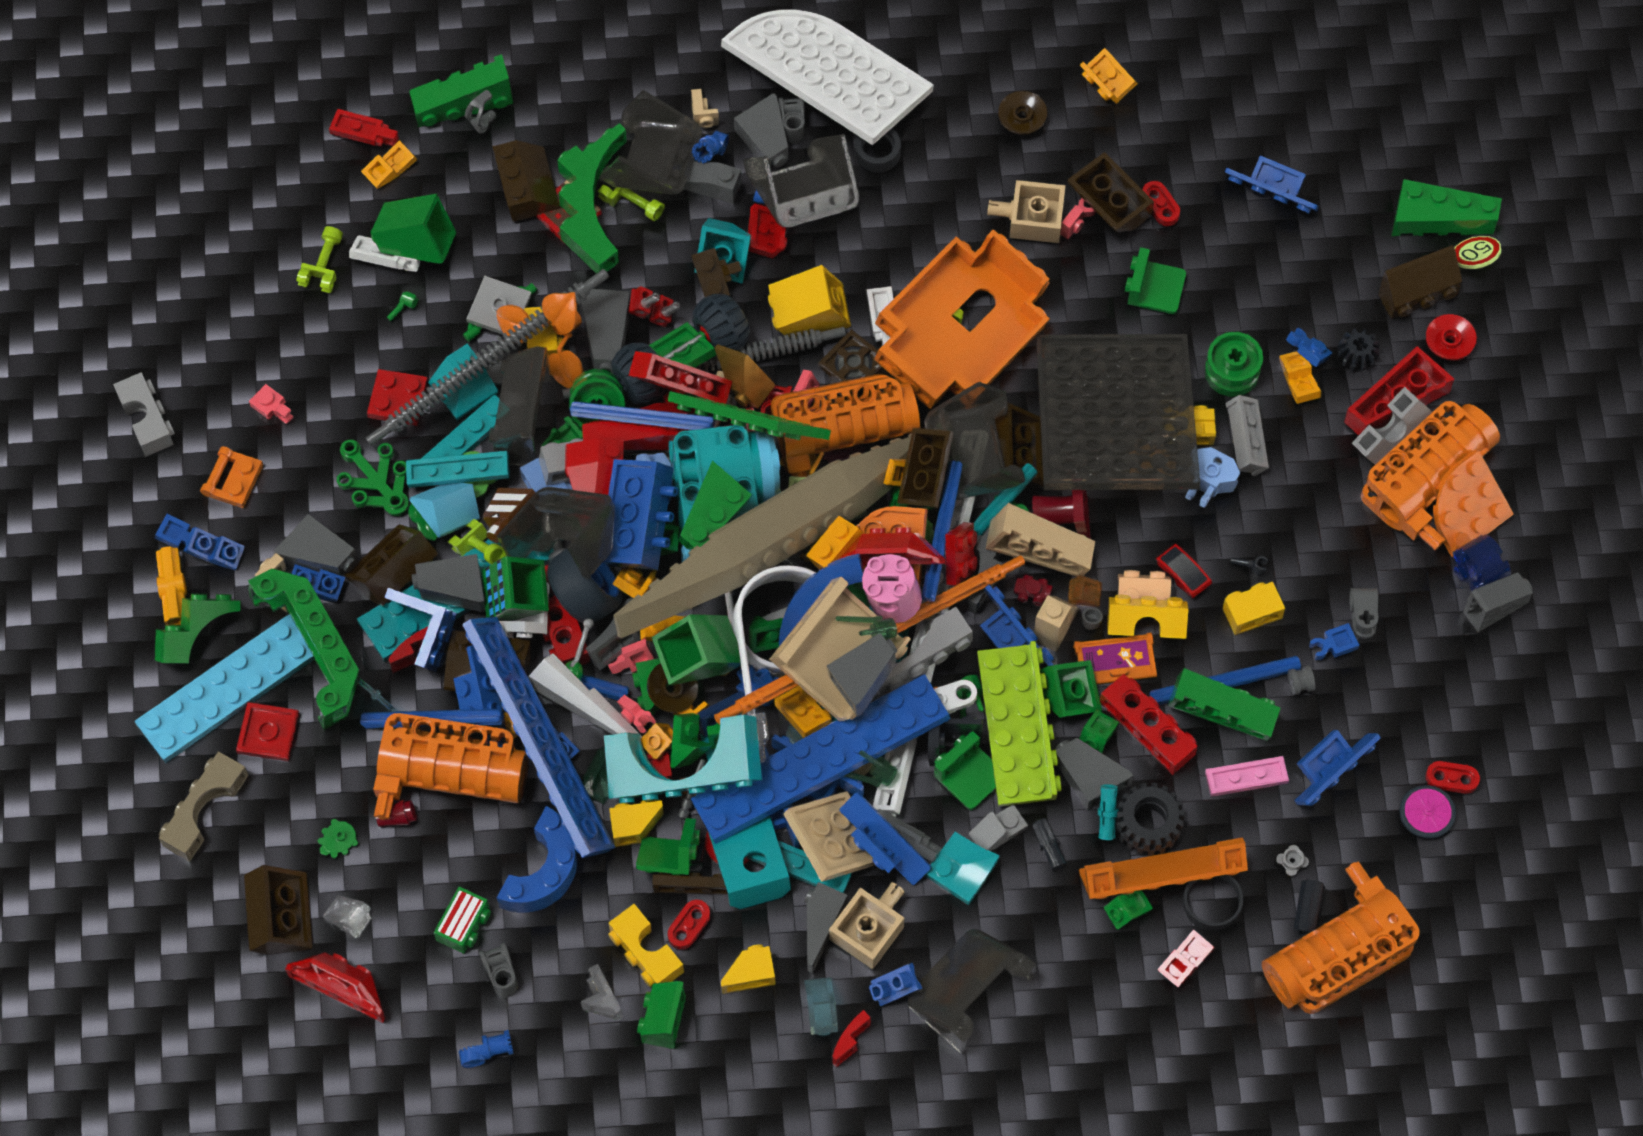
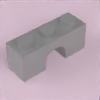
M139 373L113 384L127 416L135 412L146 413L142 421L132 425L145 457L174 445L171 435L175 433L169 420L163 421L161 415L165 414L160 400L154 401L152 397L156 392L151 380L145 381L142 373Z
M1406 387L1387 405L1393 412L1390 422L1380 429H1375L1368 425L1352 442L1375 465L1432 413Z

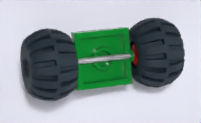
M726 294L707 296L693 310L692 323L694 328L686 322L650 345L631 343L622 347L615 354L611 366L613 374L622 384L626 398L634 404L646 405L657 401L667 390L666 388L628 376L635 351L653 353L693 368L714 357L717 344L739 351L746 344L750 335L748 321L739 305Z

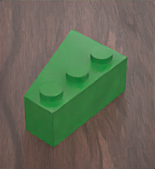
M713 460L678 540L689 551L696 546L701 547L709 540L708 536L712 532L731 522L750 501L752 496L751 493Z

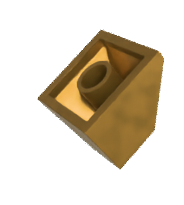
M717 344L715 351L725 379L732 381L730 390L736 395L734 399L744 407L749 405L758 409L775 387V384L747 354Z

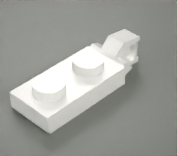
M360 235L357 236L349 251V258L386 267L417 272L420 266V260L381 253L372 238Z
M891 286L867 289L873 336L876 342L882 341V346L890 337L875 324L879 313L893 300Z

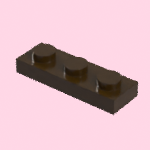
M660 872L659 875L653 874L652 886L655 893L728 895L722 874H714L713 877H703L702 874L694 872L686 876Z

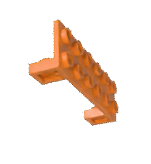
M1242 837L1216 842L1217 844L1114 863L1109 861L1087 865L1085 868L1079 869V873L1089 899H1104L1110 895L1131 894L1134 891L1143 889L1154 890L1165 885H1182L1187 881L1209 880L1215 876L1236 875L1239 872L1248 871L1246 845Z

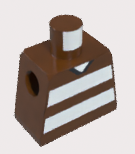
M497 489L483 514V520L490 528L486 533L490 541L499 543L503 536L521 535L544 510L545 505L533 489Z

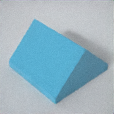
M454 483L439 485L410 498V502L438 538L466 527L473 519L480 520L473 484Z

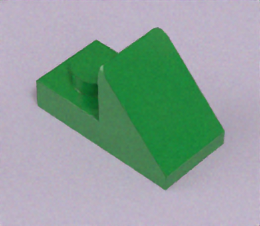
M758 615L754 617L749 627V649L753 653L779 647V636L783 618L767 621Z
M686 713L674 715L670 767L678 768L692 765L712 747V744L698 740L700 714Z

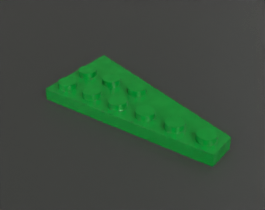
M669 392L668 401L678 404L677 409L692 412V408H694L695 414L710 416V413H712L713 418L716 420L728 422V418H730L731 424L746 427L748 423L749 429L764 432L766 428L769 435L783 437V434L786 433L785 437L800 440L801 436L829 440L830 429L813 427L810 424L746 410L689 394Z

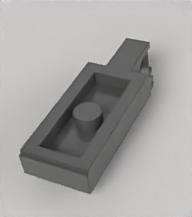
M881 809L877 810L922 857L934 862L942 848L930 841L931 838L887 812Z

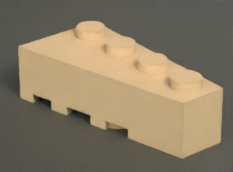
M1007 503L990 522L985 549L1012 557L1021 555L1025 561L1081 578L1091 568L1095 541Z

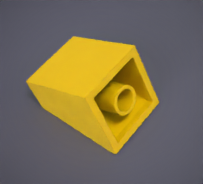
M823 265L768 285L770 291L768 301L774 312L772 322L775 329L783 335L788 334V337H790V334L794 333L797 336L796 332H801L803 335L804 330H807L808 334H810L809 329L823 332L840 327H851L843 283Z

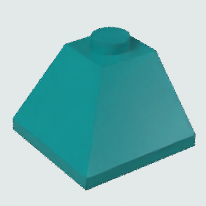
M708 218L702 225L698 253L716 248L719 261L725 259L727 264L739 261L742 271L730 276L733 282L743 283L751 235L733 223Z
M468 344L445 358L428 382L432 389H434L433 383L437 387L439 386L437 380L440 379L442 382H445L443 379L444 375L449 379L448 373L450 371L455 375L454 368L460 371L459 365L461 363L464 367L467 366L464 361L468 360L471 363V356L475 360L477 359L474 351ZM484 366L482 367L484 373L481 374L479 371H476L479 376L475 378L472 374L473 381L471 382L468 378L465 379L468 384L464 385L461 382L462 388L460 390L455 386L456 393L450 390V397L446 393L444 394L446 400H442V402L456 420L486 402L494 394H498V390Z

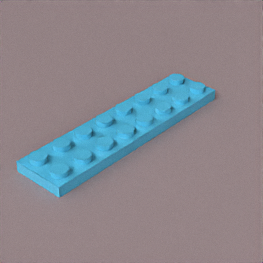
M288 614L135 720V723L162 760L167 763L246 708L248 702L253 703L315 659L290 614Z

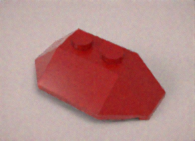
M871 528L870 534H861L839 558L860 554L862 565L867 566L868 561L873 557L892 554L905 557L910 565L945 564V558L919 533L911 532V528H895V533H886L885 528Z
M325 952L287 964L285 970L290 978L381 1023L384 1022L385 1016L371 972L365 967L357 965L355 968L347 964L348 961L344 957L335 953L331 956Z

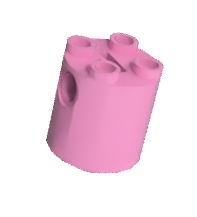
M892 554L873 557L868 561L862 576V582L874 613L883 621L890 623L905 622L913 617L920 609L922 594L909 561L905 557Z

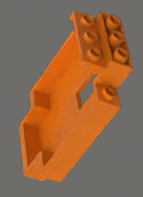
M992 230L986 236L982 246L976 252L972 251L968 243L961 241L956 236L879 313L875 324L890 339L878 350L874 360L901 384L910 383L914 395L929 409L949 390L969 406L1048 323L1050 318L1046 316L1042 308L1035 306L1034 303L1045 292L1049 285V278L1041 268L1034 266L1023 252L1016 250L1009 244L1005 236L998 234L995 230ZM987 291L994 297L995 307L969 332L952 315L975 292Z

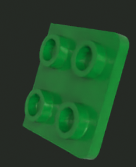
M1140 247L1138 256L1133 255L1130 270L1134 271L1133 278L1128 277L1125 292H1129L1128 304L1175 314L1178 310L1186 271L1181 268L1149 262L1150 249Z
M973 731L967 736H960L955 741L954 748L948 753L943 752L934 762V777L969 810L975 809L996 790L992 759L979 748L980 737Z
M685 819L680 840L644 837L637 857L636 869L648 873L663 872L673 875H689L692 860H696L697 846L700 844L701 830L696 829V819Z

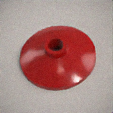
M1441 315L1429 324L1426 331V342L1429 349L1438 357L1446 360H1459L1468 356L1476 344L1477 337L1474 327L1468 320L1458 315ZM1446 339H1451L1454 343H1448Z

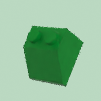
M684 982L655 983L652 985L651 992H646L643 1007L647 1008L645 1018L640 1017L637 1033L641 1034L642 1043L674 1049L686 999Z

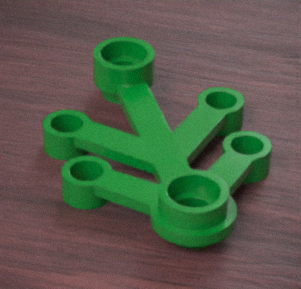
M347 440L343 442L340 447L342 458L347 462H354L368 479L354 478L349 473L342 472L336 479L339 488L342 490L349 488L378 490L383 497L367 496L362 490L355 491L352 494L353 504L358 508L364 506L384 507L385 511L390 515H402L409 506L408 497L403 493L406 462L397 461L393 465V472L396 477L392 491L386 484L390 459L394 455L392 446L388 443H383L378 447L380 459L378 472H376L362 456V451L357 441ZM348 447H355L352 451H346ZM384 449L390 450L388 454L381 453ZM399 467L405 468L403 472H397ZM344 478L349 479L346 484L340 483ZM362 496L364 497V500L358 502L356 501V498ZM394 500H400L399 504L393 505L391 504V502Z

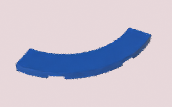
M860 554L846 556L831 562L827 567L812 574L800 586L784 614L780 629L779 646L832 579L842 577L849 583L847 586L862 582L864 569Z

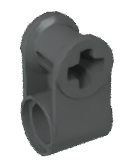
M778 98L786 140L790 144L800 143L805 137L804 100L801 98L787 100Z
M1350 588L1353 632L1359 638H1371L1376 632L1379 618L1377 588Z
M500 943V947L486 952L483 950L479 951L485 971L489 975L495 993L503 998L514 995L518 984L505 943ZM503 978L511 979L510 983L505 986L498 984Z

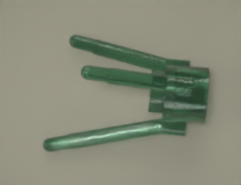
M882 616L836 617V621L873 623L870 625V629L859 631L860 636L871 635V637H874L881 633L885 640L894 639L897 636V626L893 618L883 619Z
M861 750L859 754L873 764L870 770V774L873 777L852 772L844 776L870 783L878 788L881 783L889 786L894 780L898 769L881 756L875 759Z

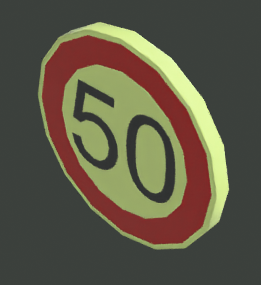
M1490 236L1471 237L1455 246L1459 267L1477 269L1493 263L1501 254V244L1497 239Z

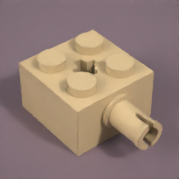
M1016 180L1014 200H1011V203L989 200L987 216L1009 217V220H1011L1010 238L1059 243L1065 185Z
M893 882L890 883L879 900L860 888L829 929V940L871 969H874L904 928V917L892 910L900 897L904 895L905 891L900 886L896 889L897 884ZM868 927H871V930H862V928L867 929Z

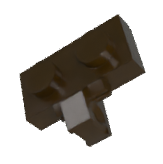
M716 248L691 255L704 297L713 294L731 296L726 282L732 281L731 274L742 271L740 262L727 264L725 259L719 261Z

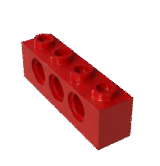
M638 351L634 353L628 375L678 393L689 394L724 404L727 403L732 385L731 380L653 353Z
M547 565V566H545V575H546V582L549 583L548 575H547V569H548V565ZM549 583V593H553V594H554V592H553V590H552V588H551V586H550V583ZM554 594L553 597L549 598L547 634L542 635L544 641H550L553 648L549 650V654L553 653L565 665L567 662L574 660L582 632L578 621L565 610ZM554 615L562 616L558 621L550 620ZM563 637L571 639L565 644L558 642ZM586 643L579 660L581 665L591 662L590 656L585 649L587 647Z
M1122 674L1101 693V705L1172 775L1195 756L1197 745L1194 737L1188 732L1184 733L1178 727L1177 721L1170 714L1166 715L1159 708L1158 702L1153 697H1147L1141 691V687L1135 679H1129L1125 674ZM1134 701L1138 706L1130 708L1125 703ZM1152 719L1156 722V725L1148 726L1144 723V720ZM1170 737L1175 743L1166 744L1162 739Z

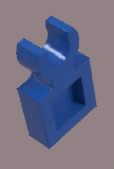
M1297 328L1295 332L1291 331L1286 338L1287 342L1298 347L1297 352L1315 367L1328 361L1332 355V352L1326 348L1323 342L1314 337L1309 339L1307 334L1300 328Z
M166 514L155 534V539L179 549L181 543L184 545L187 543L190 532H188L190 524Z
M1349 623L1325 631V639L1314 638L1309 644L1310 648L1319 646L1322 649L1321 652L1315 654V660L1325 658L1328 652H1332L1335 658L1359 648V643Z

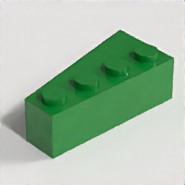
M502 54L495 56V61L484 65L483 62L473 65L474 70L464 74L460 71L452 73L446 81L442 82L440 79L409 90L418 127L432 126L438 122L456 120L465 116V110L469 103L485 90L491 93L492 98L484 104V111L494 108L500 109L513 104L509 77ZM474 107L472 114H478L479 108Z
M1404 179L1399 194L1392 236H1400L1405 233H1412L1413 236H1423V233H1438V235H1448V233H1460L1461 235L1494 234L1502 199Z
M1185 668L1176 679L1168 706L1265 741L1271 738L1280 711V707L1275 706V702L1270 699H1258L1251 696L1247 691L1234 689Z

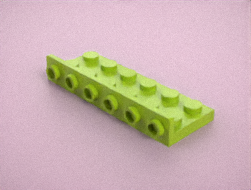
M1030 641V645L977 651L998 807L1056 800L1057 792L1061 791L1060 776L1054 775L1053 766H1057L1058 762L1056 750H1051L1050 740H1054L1052 724L1047 725L1046 715L1050 714L1049 699H1044L1042 690L1047 689L1045 673H1040L1039 664L1043 663L1042 649L1036 648V641Z

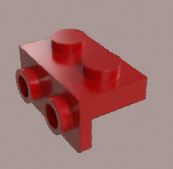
M754 203L750 207L748 233L751 235L749 252L773 259L781 251H784L787 245L785 231L789 223V216L787 215L788 206L782 205L778 210Z

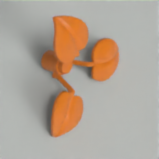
M575 292L552 293L547 295L542 301L543 314L548 319L547 323L553 326L555 333L564 335V338L557 347V353H552L548 356V368L558 383L566 388H570L575 378L583 373V367L580 359L573 352L568 350L562 351L567 340L572 337L571 332L581 325L582 319L577 312ZM504 305L496 311L499 326L507 336H510L508 333L509 329L515 332L513 326L517 325L518 328H521L518 323L522 321L525 325L524 319L526 317L529 319L527 312L516 305Z

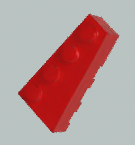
M1417 346L1347 409L1344 423L1358 435L1368 425L1375 429L1383 428L1390 422L1393 415L1392 410L1387 405L1404 387L1427 405L1450 393L1454 378Z

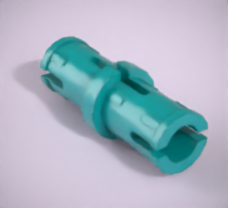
M1103 784L1100 787L1101 803L1097 814L1100 816L1099 838L1102 840H1113L1116 838L1115 824L1117 812H1119L1118 808H1116L1118 786Z

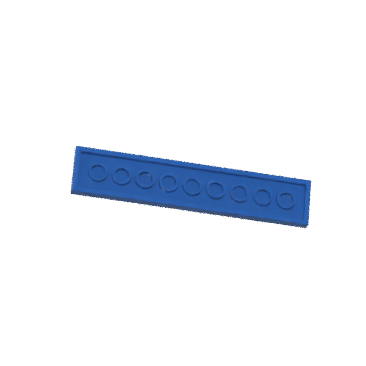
M498 618L469 619L462 624L466 630V637L473 644L478 654V661L487 671L490 677V684L497 691L501 699L502 708L509 714L515 733L521 738L527 756L533 761L537 769L538 778L544 783L549 792V799L557 808L561 816L562 825L570 833L575 850L582 858L610 852L616 847Z
M924 674L869 703L860 716H856L852 720L840 722L837 720L760 761L762 780L752 782L751 787L736 788V784L728 785L729 789L724 791H713L711 787L705 790V793L692 797L691 801L714 843L717 844L950 720L949 713Z

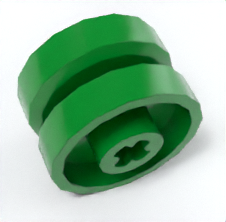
M1227 332L1218 336L1210 345L1205 364V378L1210 387L1217 393L1228 397L1249 393L1257 385L1263 363V353L1258 342L1251 336L1241 332Z
M592 369L585 371L575 378L570 387L569 409L574 401L625 407V393L622 384L614 374L606 370ZM572 416L580 427H582V424L600 420Z

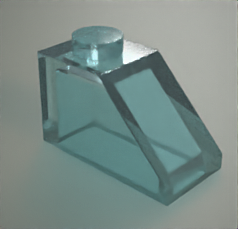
M831 977L804 980L811 1035H828L832 1032H838L836 1003Z

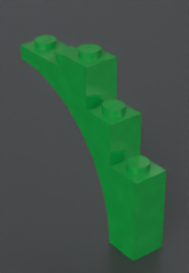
M620 123L614 128L607 129L596 142L589 143L583 152L575 146L571 150L564 151L558 159V171L569 182L559 192V204L571 216L562 222L560 237L596 274L603 269L608 272L619 263L618 250L606 237L598 222L594 208V198L597 183L603 169L612 156L627 142L626 129Z

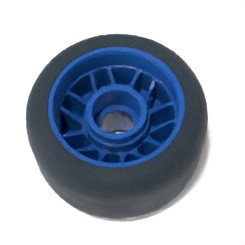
M579 542L569 546L551 559L547 569L548 580L558 601L572 617L582 623L586 619H592L596 623L620 606L623 591L613 585L617 574L612 566L598 561L599 551L590 544Z

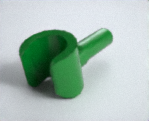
M403 292L400 297V303L387 318L392 321L405 306L413 309L418 303V298H416L415 294Z

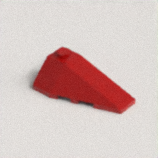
M656 403L639 408L687 414V411L677 409L678 404ZM596 420L582 424L583 441L595 438L624 441L623 450H669V441H674L675 436L679 432L689 431L688 429L608 420Z
M595 438L565 445V473L571 482L573 499L576 500L579 508V518L587 544L593 546H600L613 461L614 459L623 460L624 441Z

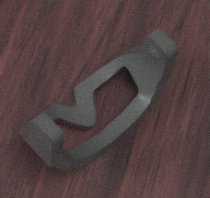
M485 90L473 99L465 110V117L478 133H484L488 129L489 123L496 119V114L492 110L482 115L484 104L492 98L488 90ZM474 107L479 108L477 117H471Z

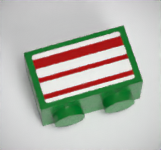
M458 887L434 931L436 941L465 954L468 947L472 948L478 938V933L476 932L480 925H485L490 916L491 910H489L488 900Z

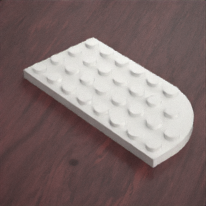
M776 10L762 13L741 23L721 41V47L871 145L876 143L933 92L934 85L837 22L812 12Z

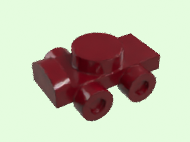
M1024 575L1023 579L1017 578L1014 588V594H1018V601L1026 603L1028 597L1034 598L1032 603L1036 606H1042L1043 601H1045L1048 595H1051L1052 586L1048 585L1046 579H1039L1037 581L1029 575Z

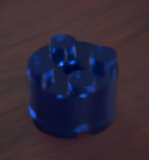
M1486 534L1474 538L1453 551L1457 564L1454 567L1455 574L1461 581L1466 580L1471 591L1510 576L1511 569L1508 560L1503 562L1500 554L1503 553L1500 546L1493 538Z

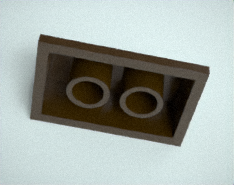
M518 140L492 146L513 222L560 209L544 147Z
M1105 152L1067 180V183L1116 232L1134 230L1152 216L1154 201Z
M1453 245L1384 272L1378 295L1391 319L1398 316H1408L1416 309L1421 307L1426 309L1442 299L1450 300L1457 296L1462 284V278L1455 248Z
M1009 402L987 411L986 432L990 435L986 449L987 481L1005 488L1018 472L1029 463L1038 471V474L1025 488L1044 487L1042 418Z
M913 428L897 501L898 504L911 508L928 509V511L933 512L937 511L954 432Z
M398 524L344 576L369 600L383 606L391 602V600L385 598L388 588L399 591L401 588L413 582L412 574H416L415 564L432 562V559L438 553L421 531Z
M456 630L452 632L447 651L444 690L456 691L453 679L471 673L467 647L473 644L468 641L466 632ZM507 637L525 673L528 674L531 661L530 640Z
M262 865L245 874L244 884L249 951L272 955L312 949L306 872Z

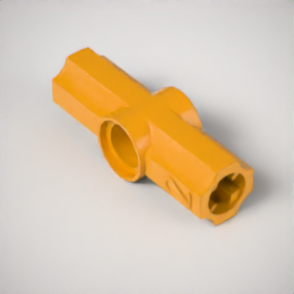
M163 547L156 551V559L159 573L157 587L159 597L162 600L164 622L166 625H181L182 598L187 596L185 577L181 570L180 554L178 548Z

